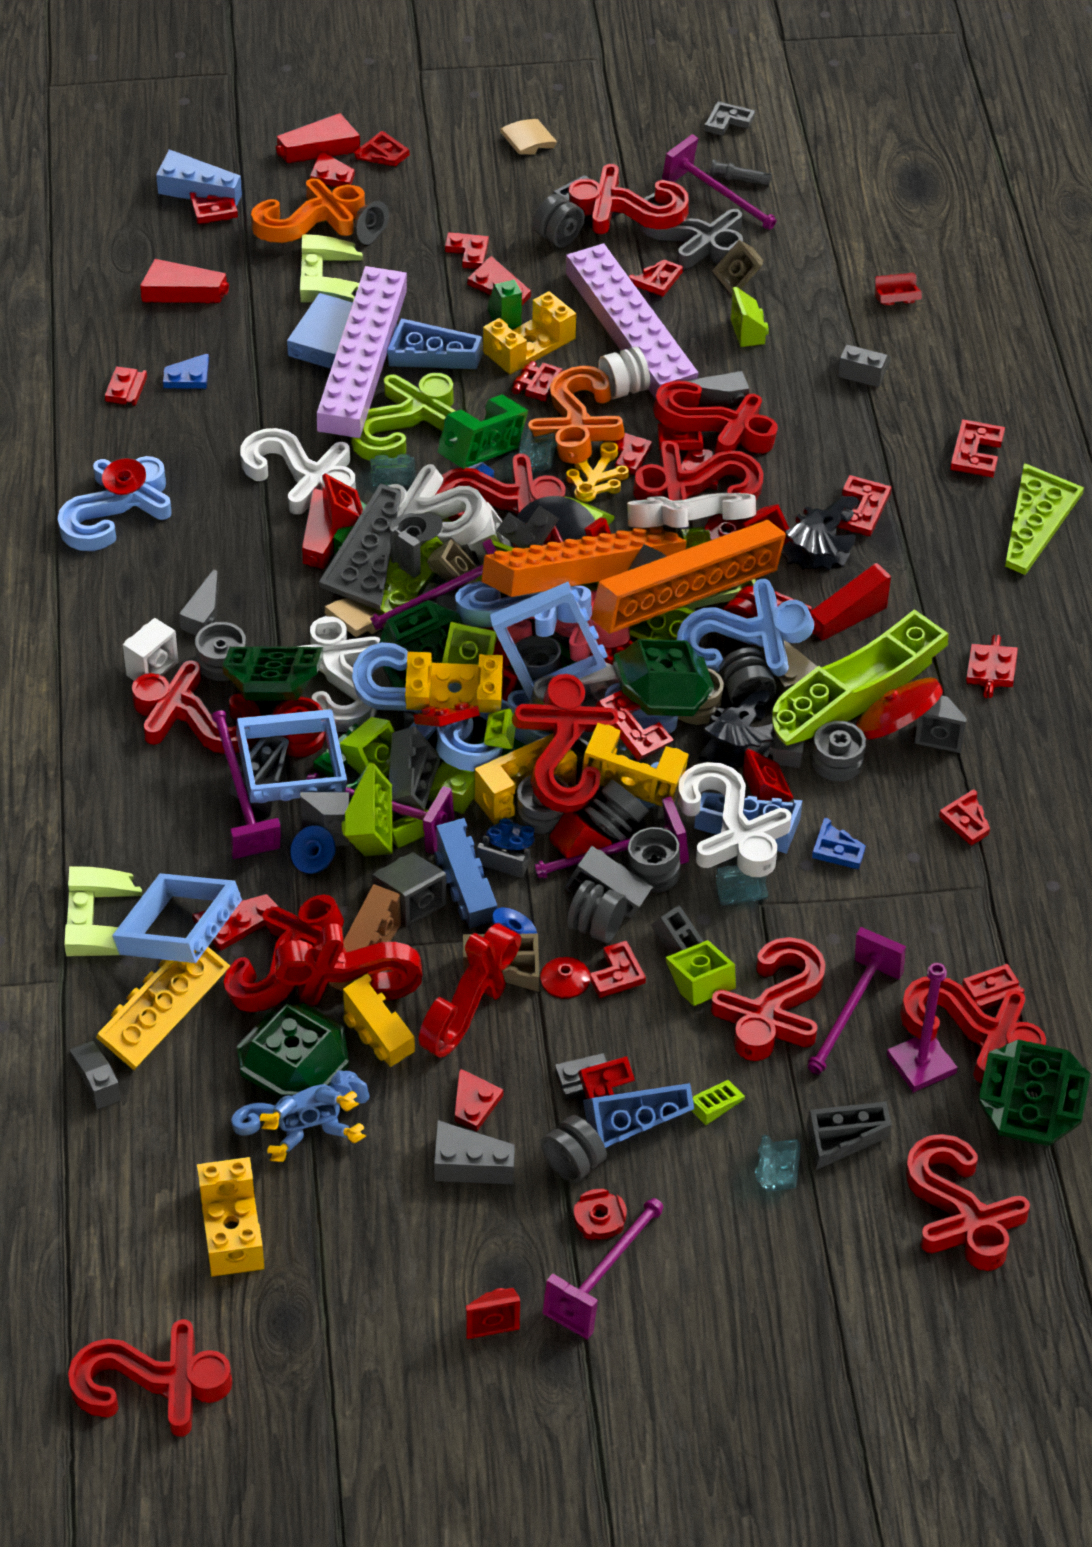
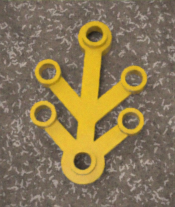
M605 442L601 445V458L594 470L585 460L580 463H574L576 469H570L566 472L567 482L573 483L576 487L574 491L576 499L582 502H589L595 499L596 494L608 491L616 494L620 492L621 482L619 480L628 478V468L626 466H618L616 469L604 472L608 463L614 461L618 456V445L616 443ZM578 470H582L588 479L587 482L582 481ZM609 480L608 483L595 486L598 482Z

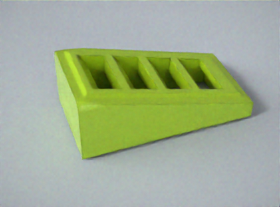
M726 1080L692 1097L694 1109L691 1111L705 1125H708L743 1101L745 1096L729 1080ZM729 1090L734 1096L730 1097L725 1091ZM721 1094L726 1100L723 1101L718 1095Z

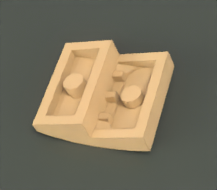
M538 119L518 121L500 130L518 154L535 155L538 148H554L557 142Z
M348 598L325 606V614L343 621L347 631L355 637L366 631L374 634L381 630H375L370 618L377 612L369 606Z

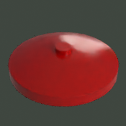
M929 677L892 689L873 703L860 716L856 726L863 731L866 739H875L893 733L926 713L939 700L943 693V688L936 678Z

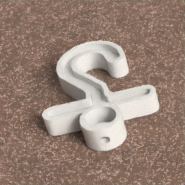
M278 428L254 432L245 438L241 445L242 469L247 476L255 481H263L268 477L267 460L262 456L269 453L283 456L295 481L298 482L288 494L289 511L292 514H302L310 507L314 489L323 491L322 475L324 473L356 489L355 474L346 467L350 463L349 445L345 442L335 443L318 462L312 461L307 457L295 435Z
M428 464L420 470L408 491L399 484L389 485V487L401 491L397 517L404 514L431 513L438 515L443 520L465 511L458 520L443 522L441 532L437 535L442 543L452 538L459 546L468 544L481 534L489 521L490 507L475 488L458 486L435 495L443 483V477L432 464Z
M745 493L708 494L672 501L662 496L648 497L647 500L627 503L628 526L647 528L666 524L670 527L681 528L689 526L688 520H695L715 514H723L724 520L749 518L756 515L755 495Z
M325 616L314 621L310 627L311 645L297 647H323V658L319 670L325 674L331 684L355 700L350 705L340 706L331 700L327 692L319 691L312 695V699L319 703L323 710L332 709L336 731L347 732L348 728L356 723L361 726L376 714V709L364 704L357 696L352 681L353 667L351 666L354 665L361 652L371 645L378 644L380 638L365 637L347 640V627L345 623L338 618Z
M706 762L694 765L685 771L679 780L678 805L684 815L695 816L700 812V793L705 790L719 791L725 797L721 833L703 840L697 845L696 862L700 867L709 868L737 856V865L744 874L751 877L767 876L773 872L776 866L777 843L775 839L789 833L791 813L787 809L779 808L748 821L743 814L746 784L736 770L721 763Z

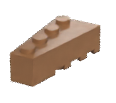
M373 884L343 941L346 952L392 940L401 926L400 894ZM358 979L348 982H329V986L343 991V988Z

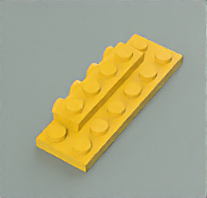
M209 947L206 948L196 963L161 960L158 964L160 969L156 973L151 971L142 981L144 983L143 987L140 990L137 987L134 988L126 998L128 1002L124 1006L119 1004L110 1015L113 1018L101 1029L96 1038L135 1070L230 967L227 962Z

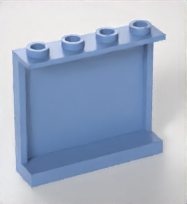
M319 293L287 340L288 356L332 368L353 302Z

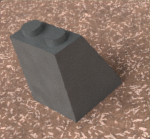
M413 852L398 858L392 864L380 868L372 874V884L400 894L401 922L405 927L446 905V873Z

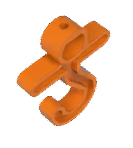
M309 179L306 181V197L308 201L301 205L289 218L279 220V201L274 199L266 200L257 204L252 209L251 229L254 235L262 240L284 243L302 238V234L305 235L316 223L326 220L339 235L348 236L354 232L353 219H356L357 211L365 205V192L362 188L355 185L339 186L331 192L320 179Z
M591 366L569 368L559 373L553 379L550 385L553 407L563 417L535 418L528 423L530 439L533 442H556L558 457L562 461L572 464L583 462L591 456V441H616L622 439L625 435L621 417H591L587 413L586 407L573 395L577 391L588 390L594 394L595 401L598 403H606L611 400L609 377L603 370Z

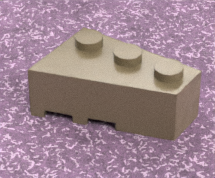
M785 640L784 644L789 669L782 676L773 675L777 685L775 694L778 698L818 667ZM754 645V648L762 651L765 656L764 648Z
M538 933L520 934V948L511 964L502 970L505 983L539 992ZM463 934V971H466L470 965L465 952V945L472 934Z

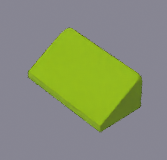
M505 709L488 715L484 739L485 745L506 749L513 748L516 727L512 724L513 713L511 709Z
M405 816L392 822V841L398 848L425 836L423 820Z

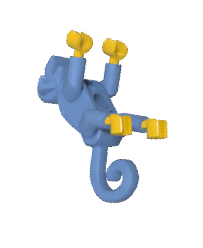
M339 1070L332 1077L330 1086L326 1084L316 1085L293 1096H284L275 1106L266 1103H253L241 1107L232 1116V1127L234 1132L239 1135H252L260 1129V1121H265L262 1129L275 1130L279 1126L280 1129L286 1131L287 1136L280 1142V1146L270 1145L268 1147L267 1153H272L269 1161H285L286 1152L291 1151L303 1139V1129L322 1124V1128L327 1134L343 1138L348 1137L350 1142L357 1143L366 1137V1135L360 1132L364 1129V1126L358 1123L349 1128L348 1125L339 1123L337 1116L340 1112V1106L344 1111H349L359 1105V1103H366L369 1100L368 1087L365 1082L358 1078L357 1074L351 1071ZM248 1118L247 1123H242L245 1119Z

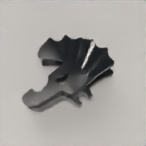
M843 496L824 510L818 508L811 509L806 506L803 511L806 517L801 516L799 513L795 519L798 525L786 530V537L790 540L783 546L781 555L785 557L787 565L796 563L802 570H815L819 567L830 570L833 564L843 567L850 556V549L855 543V535L837 536L835 535V528L839 525L840 521H845L846 523L850 521L854 514L853 509L858 504V499L854 496Z
M765 690L753 692L738 707L717 708L715 716L711 715L710 725L705 727L704 731L712 739L700 752L699 760L721 763L732 768L742 767L744 765L745 751L748 748L769 758L771 755L769 754L770 742L773 741L776 734L773 724L751 727L755 719L763 720L766 710L762 706L757 705V703L765 704L769 699V692Z

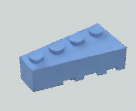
M172 150L168 151L156 174L158 194L190 199L189 193L191 192L196 193V197L207 198L208 195L229 197L234 199L236 206L242 196L240 175Z
M401 318L387 349L389 366L477 369L483 355L482 336Z
M703 792L700 812L695 815V829L713 834L721 833L725 803L723 794ZM748 796V798L744 799L743 814L750 821L775 809L784 808L789 810L791 813L790 831L788 834L775 839L777 851L787 854L801 818L803 800H794L793 803L782 802L780 798H772V801L757 800L755 796Z
M465 818L437 825V851L434 852L436 864L438 866L441 865L446 873V884L449 883L451 886L450 893L453 901H457L459 904L458 910L461 919L466 920L469 928L492 922V914L497 909V903L488 879L484 878L480 858H476L473 839L471 836L466 837L467 824Z
M690 1083L583 1100L586 1121L599 1134L605 1148L694 1109Z

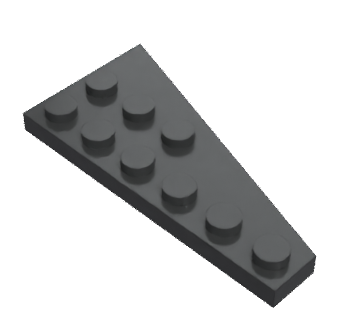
M380 483L320 579V588L381 611L391 555L390 525L398 516L401 499L400 490Z

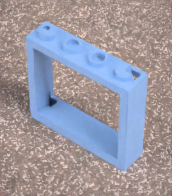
M569 582L490 615L495 633L529 700L531 699L534 684L538 679L532 680L507 627L568 601L593 656L545 676L570 674L580 679L607 667L604 658L608 657L604 645H598L596 639H599L598 633L594 625L589 626L587 622L590 620L589 614L585 607H580L578 603L581 602L580 595L576 589L572 590Z
M332 709L237 718L236 735L250 803H266L276 800L289 801L300 798V792H345L347 778ZM325 731L334 777L255 785L247 739Z
M160 873L112 935L119 955L196 963L242 901L237 884L233 880ZM172 897L213 900L212 904L186 938L145 934Z

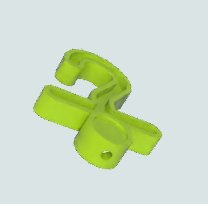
M442 373L427 374L420 380L418 388L397 375L391 374L384 378V394L397 404L369 409L361 437H351V444L354 451L361 458L371 462L384 463L405 455L407 451L406 437L403 433L396 432L387 437L379 438L372 436L374 433L413 427L422 420L443 431L444 419L447 414L456 411L451 408L454 400L452 379Z

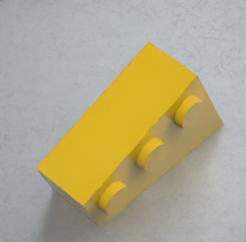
M367 973L343 988V1019L349 1028H354L358 1032L364 1044H369L374 1049L379 1060H384L392 1067L415 1052L414 1036L396 1011L391 1014L383 1001L386 998L382 992L378 995L370 985L372 979Z

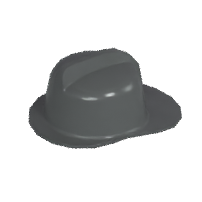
M374 201L369 205L362 206L357 211L355 226L357 237L361 243L365 245L373 243L386 228L389 221V210L383 202Z
M431 513L404 514L392 521L390 530L397 525L400 532L405 531L411 536L416 537L420 541L421 547L441 532L443 521L438 515Z

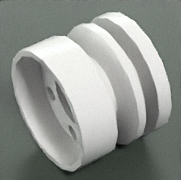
M637 346L628 350H621L620 354L615 352L600 356L598 368L603 370L609 377L611 399L627 396L629 391L637 393L649 389V368L644 354Z

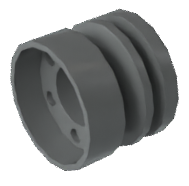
M529 636L515 644L533 681L562 669L560 645L551 637ZM518 679L516 687L518 690H524Z
M756 648L738 649L726 656L719 665V674L734 707H738L753 692L761 690L769 692V699L766 703L774 697L777 685L762 651ZM757 703V705H760V706L765 705V704H763V703Z
M610 779L601 790L607 801L603 803L594 798L592 800L593 803L600 809L596 811L588 805L585 812L599 829L609 837L618 839L621 842L627 839L619 831L621 828L630 834L633 831L627 823L628 819L630 818L634 822L640 823L649 813V810L620 784Z
M659 827L642 829L632 836L628 845L630 872L643 878L653 887L650 893L667 891L675 886L680 879L681 872L680 848L677 837L669 830Z
M586 880L577 890L571 903L567 917L568 928L578 929L582 934H586L591 928L590 934L592 938L609 943L613 940L622 924L627 908V895L610 889L604 894V887L602 885L595 886L594 882Z

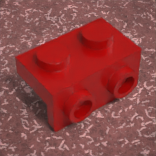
M915 273L875 277V297L883 305H894L895 302L903 301V303H914L915 300L922 299V291L916 286Z

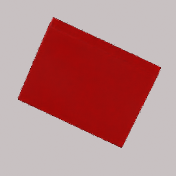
M324 473L322 475L323 500L332 529L354 526L363 512L357 490Z
M748 748L745 751L743 774L753 796L757 797V800L772 801V798H780L782 802L791 801L794 797L779 764Z
M576 812L564 813L549 836L552 844L567 859L587 853L591 846L600 849L612 845L611 840L592 821Z

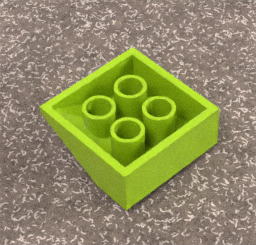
M369 763L359 777L358 787L355 788L354 795L345 811V821H342L343 835L364 856L393 854L392 784L374 763Z

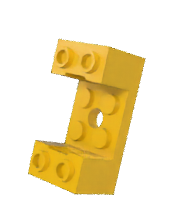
M548 291L533 299V319L511 330L508 324L501 318L483 327V352L508 374H512L523 368L530 361H536L576 339V313Z
M408 652L405 690L406 710H422L425 707L435 706L436 709L455 708L454 704L468 702L469 705L478 706L479 712L495 713L501 711L503 655L479 654V665L432 663V653ZM451 683H459L462 688L458 692H451L448 686Z
M597 723L584 754L582 771L586 767H595L601 775L599 785L605 786L610 779H613L634 797L663 807L662 799L671 796L673 802H675L679 792V780L686 771L689 754L680 749L666 746L657 768H653L646 763H639L623 755H617V748L615 747L621 730L615 729L611 725Z
M553 733L475 768V801L494 825L499 823L500 819H510L512 816H515L513 794H515V790L518 789L521 781L532 774L536 761L553 740ZM572 749L553 773L561 777L568 784L569 788L576 786L577 756Z
M250 1157L197 1164L211 1277L265 1269ZM231 1221L239 1224L234 1229L225 1227V1224Z

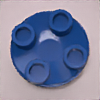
M503 818L499 820V824L493 825L487 830L486 836L490 837L489 842L497 847L508 850H521L530 847L534 843V828L515 824L511 819Z

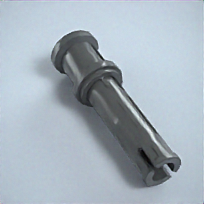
M713 159L709 176L723 177L727 181L738 179L769 186L772 173L740 168L731 162L725 164Z

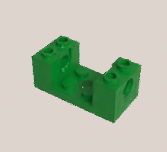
M499 395L489 399L486 403L485 409L487 412L482 421H479L462 409L449 413L444 419V428L439 439L437 453L465 469L517 449L528 410L506 396Z

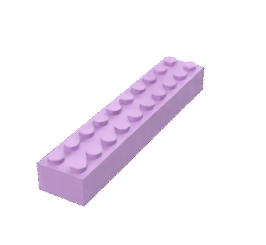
M605 244L566 255V275L619 349L628 350L637 346L644 354L650 373L649 391L654 398L658 388L665 383L698 379V371Z
M365 266L317 410L318 432L355 438L361 437L387 355V349L407 292L406 272Z

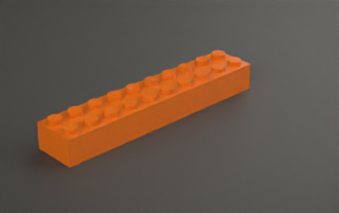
M765 520L601 580L597 587L591 620L608 634L775 572L778 568L786 533L769 520Z
M662 526L645 529L633 528V531L620 530L616 531L615 534L601 533L597 537L584 536L579 540L566 539L565 542L561 543L548 542L547 545H531L530 548L525 549L513 548L512 551L507 552L495 551L494 554L484 555L481 582L510 597L547 591L566 582H569L570 586L593 583L628 571L644 544L662 552L666 556H670L685 550L687 541L678 537V534L663 530Z

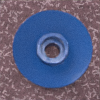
M309 826L302 829L295 836L291 845V859L294 865L300 871L308 874L323 871L329 866L335 854L334 838L327 829L321 826ZM319 848L318 853L315 855V850Z
M503 907L496 909L492 914L493 924L500 923L518 934L537 933L534 924L516 910Z

